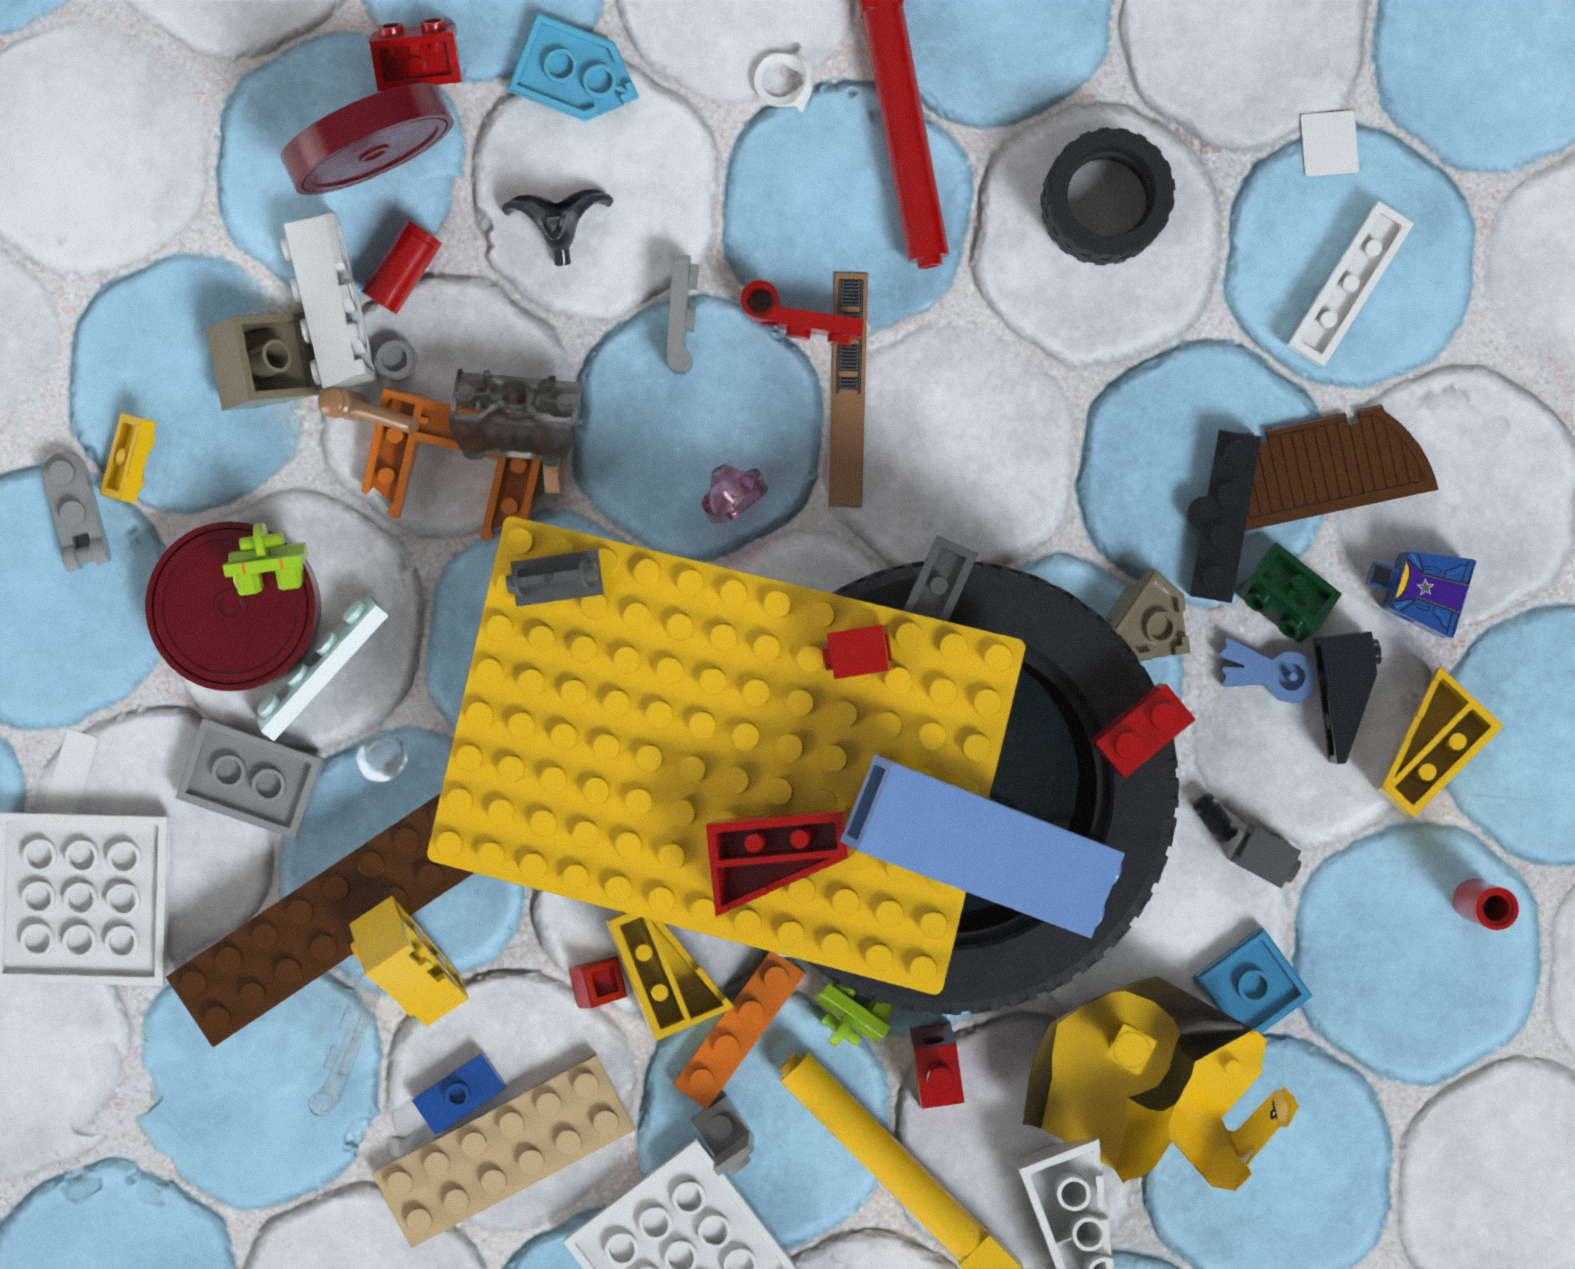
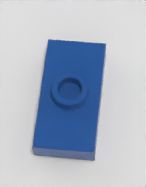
M482 1051L413 1098L412 1102L433 1133L437 1135L505 1089L507 1085L484 1051Z

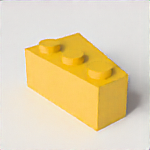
M1441 667L1437 668L1423 692L1377 791L1407 820L1414 818L1504 725Z
M390 896L349 924L354 939L350 947L362 964L364 974L395 999L410 1017L414 1015L425 1026H429L469 999L461 974L393 896Z
M624 912L604 919L649 1033L654 1040L657 1041L735 1008L664 923Z

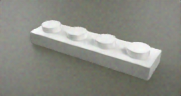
M1380 201L1375 203L1286 346L1320 368L1324 367L1414 223Z

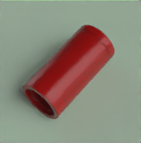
M406 221L361 292L397 315L442 243L415 224Z
M1470 879L1462 882L1454 892V908L1464 919L1491 930L1506 929L1517 919L1519 912L1518 901L1513 893L1505 888L1482 880ZM1488 899L1487 905L1483 910L1484 902Z

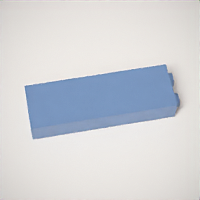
M876 754L873 757L840 842L861 853L1088 938H1092L1095 928L1103 919L1104 905L1112 885L1117 882L1121 874V863L1125 853L1103 843Z

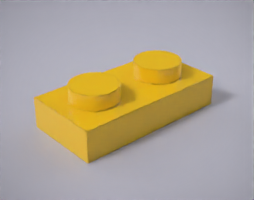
M120 413L100 495L135 504L137 494L143 487V472L148 453L154 445V430L157 422Z

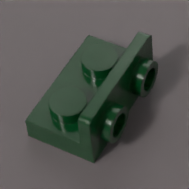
M1277 542L1268 548L1250 576L1235 591L1249 608L1260 612L1274 623L1282 634L1293 638L1298 643H1302L1321 627L1342 595L1341 592Z

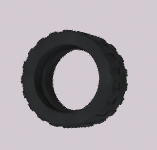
M1099 128L1093 132L1083 133L1075 141L1069 142L1061 154L1057 156L1043 183L1044 189L1040 196V205H1042L1043 212L1041 214L1042 220L1047 226L1051 239L1061 247L1060 249L1063 252L1077 258L1076 260L1083 263L1089 262L1101 266L1110 263L1119 264L1125 262L1130 257L1134 258L1140 254L1165 228L1169 220V214L1174 207L1175 180L1172 178V169L1168 160L1166 161L1161 154L1162 151L1156 145L1150 143L1145 136L1139 133H1132L1129 129ZM1111 160L1123 164L1142 183L1146 195L1145 210L1140 221L1129 231L1116 236L1100 235L1081 225L1071 212L1067 199L1069 183L1075 172L1090 161Z

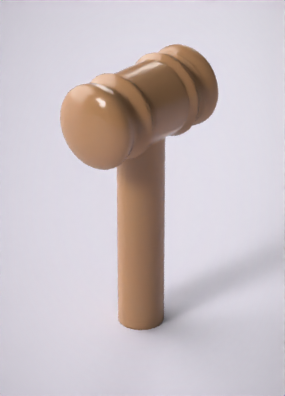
M327 387L318 397L319 410L325 416L341 417L352 421L364 419L409 434H414L418 428L417 418L370 404L367 397L360 392Z

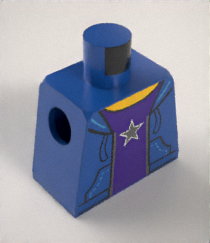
M1401 552L1397 556L1394 567L1374 561L1370 566L1366 585L1387 591L1383 603L1385 611L1437 637L1454 638L1477 561L1418 552Z

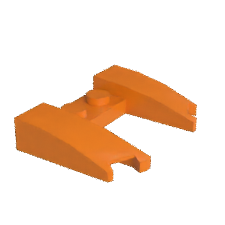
M393 387L383 389L380 407L417 418L418 428L414 434H409L376 423L361 489L362 493L366 495L374 487L393 503L386 513L393 518L399 519L421 441L498 460L480 539H494V528L502 527L507 517L513 516L529 520L543 468L544 451H547L552 431L551 426L515 417L507 418L430 399L429 396Z

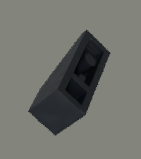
M1372 631L1313 638L1328 762L1344 764L1347 762L1377 676L1376 664H1381L1380 643L1378 639H1373Z

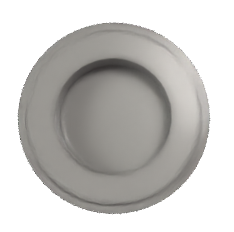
M387 339L375 351V368L380 375L390 381H404L411 377L417 368L418 357L415 349L402 339Z

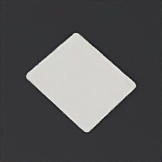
M1353 110L1302 114L1300 116L1304 168L1307 177L1359 172L1355 112Z

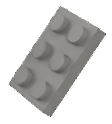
M202 718L175 798L296 839L299 837L325 758L208 718Z

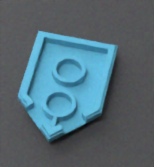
M539 12L536 13L506 89L507 92L584 122L639 98L615 42Z

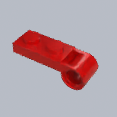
M756 280L750 282L741 293V306L745 316L750 321L757 324L777 326L779 329L786 330V337L810 340L811 334L828 336V343L842 346H852L853 340H862L864 319L780 307L778 293L775 287L767 281ZM758 292H765L772 298L770 308L761 313L751 310L748 306L751 296Z

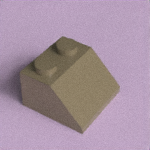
M304 312L233 316L206 328L222 411L259 408L320 395L319 385H316L310 367V360H313L311 345L306 344L300 325V320L305 319Z

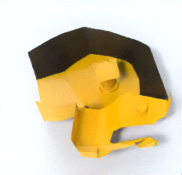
M1156 976L1135 981L1081 1003L1051 1022L1034 1057L1028 1081L1023 1125L1041 1128L1064 1142L1098 1137L1101 1162L1113 1168L1122 1183L1130 1179L1142 1177L1153 1169L1171 1142H1173L1211 1187L1236 1191L1252 1175L1248 1168L1251 1160L1280 1127L1289 1126L1299 1106L1296 1104L1295 1097L1283 1087L1281 1090L1274 1091L1236 1131L1227 1130L1222 1117L1262 1073V1060L1265 1054V1045L1268 1041L1258 1031Z

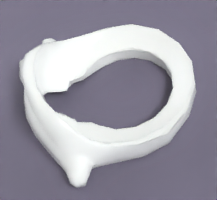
M801 47L796 54H769L761 60L755 71L754 85L760 99L766 104L775 107L795 106L799 112L804 111L813 89L811 81L813 67L806 55L805 48ZM781 64L794 71H798L800 74L806 75V82L799 86L798 90L792 91L785 97H774L763 88L762 77L767 68L772 65Z

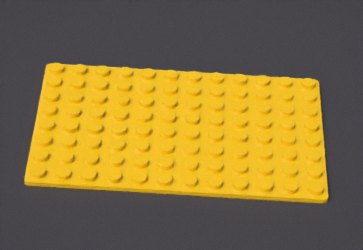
M507 517L502 526L429 842L428 858L432 862L917 991L933 995L939 994L944 987L967 892L855 850V853L848 859L715 917L706 824L718 819L851 807L852 812L875 754L989 799L1024 658L1025 643L1018 638L519 517ZM591 550L599 551L604 595L516 607L515 594L507 591L506 576L512 575L510 562ZM887 624L894 670L834 679L833 670L826 671L822 656V644L828 643L827 633Z

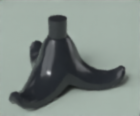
M596 189L575 192L558 203L530 194L511 199L504 203L501 209L507 216L515 211H521L536 224L544 240L553 250L555 265L566 266L571 263L569 247L573 243L576 228L582 215L592 205L597 203L610 207L613 204V198L609 194Z

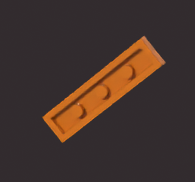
M768 951L731 1002L735 1008L723 1013L675 1079L673 1086L707 1110L802 980L806 971L787 957H781L774 952Z

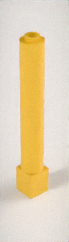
M795 1051L785 1060L779 1068L783 1073L779 1082L958 1260L959 1266L962 1269H1024L1021 1260L987 1226L984 1227L809 1051L803 1055Z

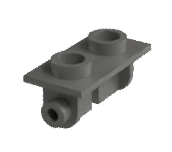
M598 550L510 562L512 575L506 576L507 591L515 594L516 607L604 595Z

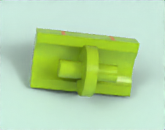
M264 522L255 523L253 526V536L239 538L241 551L229 552L228 562L223 564L225 577H233L240 596L256 594L263 590L264 584L261 574L263 572L275 571L279 589L299 588L303 583V564L308 555L306 542L284 545L285 541L282 532L268 534Z
M833 981L821 988L813 999L831 1012H827L821 1022L833 1030L828 1039V1042L833 1046L838 1045L842 1038L856 1046L862 1038L861 1034L874 1043L880 1037L882 1039L885 1038L891 1028L886 1023L894 1007L885 1002L881 1004L869 1000L865 1008L852 1000L856 994L854 990L848 987L846 989Z

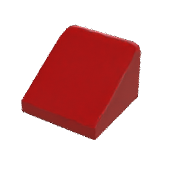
M618 956L569 968V975L578 1008H594L628 997Z

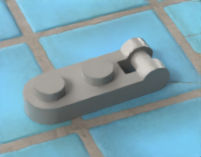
M674 254L666 361L673 373L685 375L693 366L691 353L686 348L687 331H695L696 306H689L690 289L697 290L699 264H691L690 255Z
M57 453L51 456L45 462L43 468V481L59 536L62 560L68 572L80 570L83 568V564L94 561L97 565L110 562L111 552L86 463L79 456L70 453ZM88 534L90 545L79 548L76 537Z

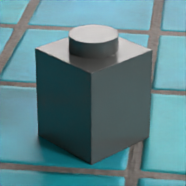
M1249 824L1230 861L1282 889L1285 882L1291 883L1301 867V861L1298 860V857L1302 851Z

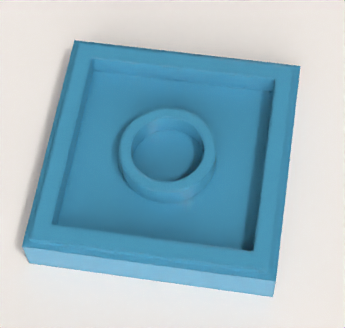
M1259 927L1194 975L1218 1010L1251 1027L1260 1034L1313 997L1312 993L1263 927Z

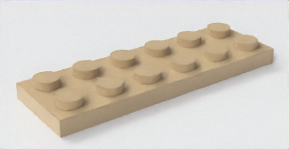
M596 1053L376 1169L372 1175L410 1247L413 1248L635 1131L636 1127Z

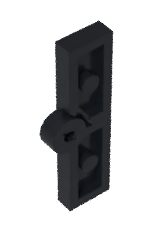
M1224 430L1218 431L1207 496L1195 499L1187 510L1190 523L1195 528L1201 530L1190 596L1232 603L1261 436Z

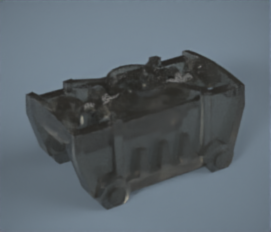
M458 369L449 414V429L460 450H463L464 457L467 459L480 460L484 455L538 459L546 466L558 467L562 464L563 459H566L575 440L583 388L582 380L577 379V382L556 380V376H549L547 379L493 375L490 370H484L483 374L463 372V369ZM458 407H473L475 410L481 411L478 414L457 413ZM540 413L550 414L553 417L559 418L571 417V421H548Z

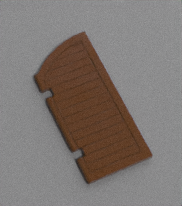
M1383 405L1358 409L1359 423L1348 425L1347 415L1344 412L1269 428L1265 430L1267 443L1260 444L1245 531L1439 489L1435 474L1421 446L1398 420L1384 411Z

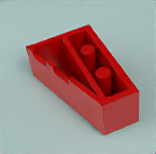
M851 807L718 819L706 824L715 917L852 856L855 853V849L840 842L851 815Z

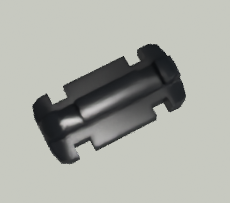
M1210 793L1204 794L1193 803V808L1201 812L1199 816L1211 833L1218 835L1216 840L1222 844L1226 843L1237 835L1238 828L1231 826L1232 820L1222 806L1213 801L1214 795Z

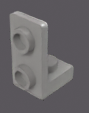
M726 1094L712 1103L707 1110L703 1109L691 1118V1122L715 1155L713 1170L717 1176L725 1171L732 1175L751 1161L749 1155L754 1149V1134Z

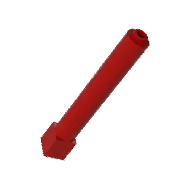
M858 0L860 15L865 28L908 263H917L920 270L943 265L942 258L950 254L903 7L904 0Z

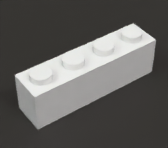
M331 212L283 224L286 236L280 238L281 247L286 261L293 262L296 277L290 279L291 289L296 303L302 302L306 318L300 320V325L306 344L312 343L316 359L310 360V367L316 385L322 384L323 389L335 387L347 390L379 382L341 219Z
M1098 1137L1052 1144L1015 1158L1056 1269H1114Z

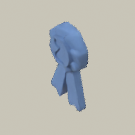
M1231 638L1224 639L1225 648L1218 653V656L1241 664L1244 667H1221L1220 670L1225 676L1222 681L1223 687L1265 684L1277 700L1289 703H1299L1315 691L1318 671L1307 655L1286 651L1271 660Z

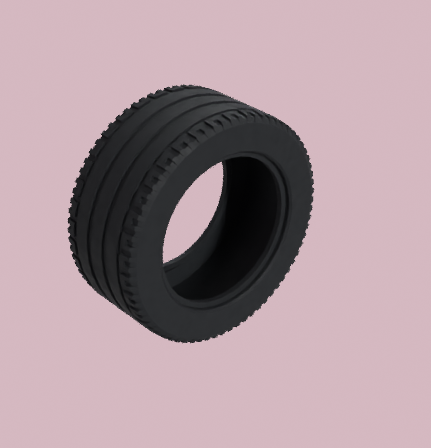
M925 561L907 563L874 572L837 589L832 594L903 611ZM975 561L948 622L1018 638L1025 643L1026 649L1021 668L1035 678L1049 693L1067 723L1077 758L1078 786L1074 813L1068 830L1125 853L1121 863V874L1117 882L1112 885L1104 905L1103 919L1095 928L1092 938L997 903L979 910L961 913L944 987L936 995L806 961L833 982L846 989L848 987L854 990L860 996L881 1004L885 1002L895 1008L919 1013L931 1011L932 1014L961 1015V1012L970 1011L971 1014L1000 1010V1006L1009 1005L1013 1007L1037 999V995L1045 991L1049 994L1064 984L1073 980L1072 976L1079 971L1082 974L1086 972L1092 965L1104 957L1103 952L1110 946L1114 948L1124 934L1130 930L1131 926L1129 924L1134 917L1139 918L1143 912L1144 907L1153 895L1150 891L1154 883H1159L1164 866H1166L1168 860L1166 851L1168 846L1172 847L1177 818L1174 815L1175 808H1178L1179 778H1176L1178 760L1174 739L1126 778L1117 775L1089 741L1155 687L1145 667L1137 660V655L1101 615L1068 591L1050 584L1047 580L1033 574L982 561Z

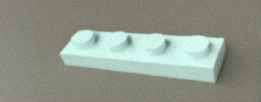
M367 594L362 601H354L345 611L341 624L333 632H326L317 641L314 647L315 652L305 663H298L291 669L286 677L287 683L277 694L272 693L261 702L257 710L258 714L255 717L261 732L274 741L388 617L384 608L377 600Z

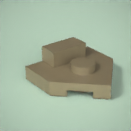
M1147 568L1136 585H1127L1105 619L1110 622L1109 624L1113 627L1112 629L1117 634H1120L1137 655L1139 662L1163 656L1190 653L1189 636L1185 635L1183 612L1186 611L1184 594L1155 569Z

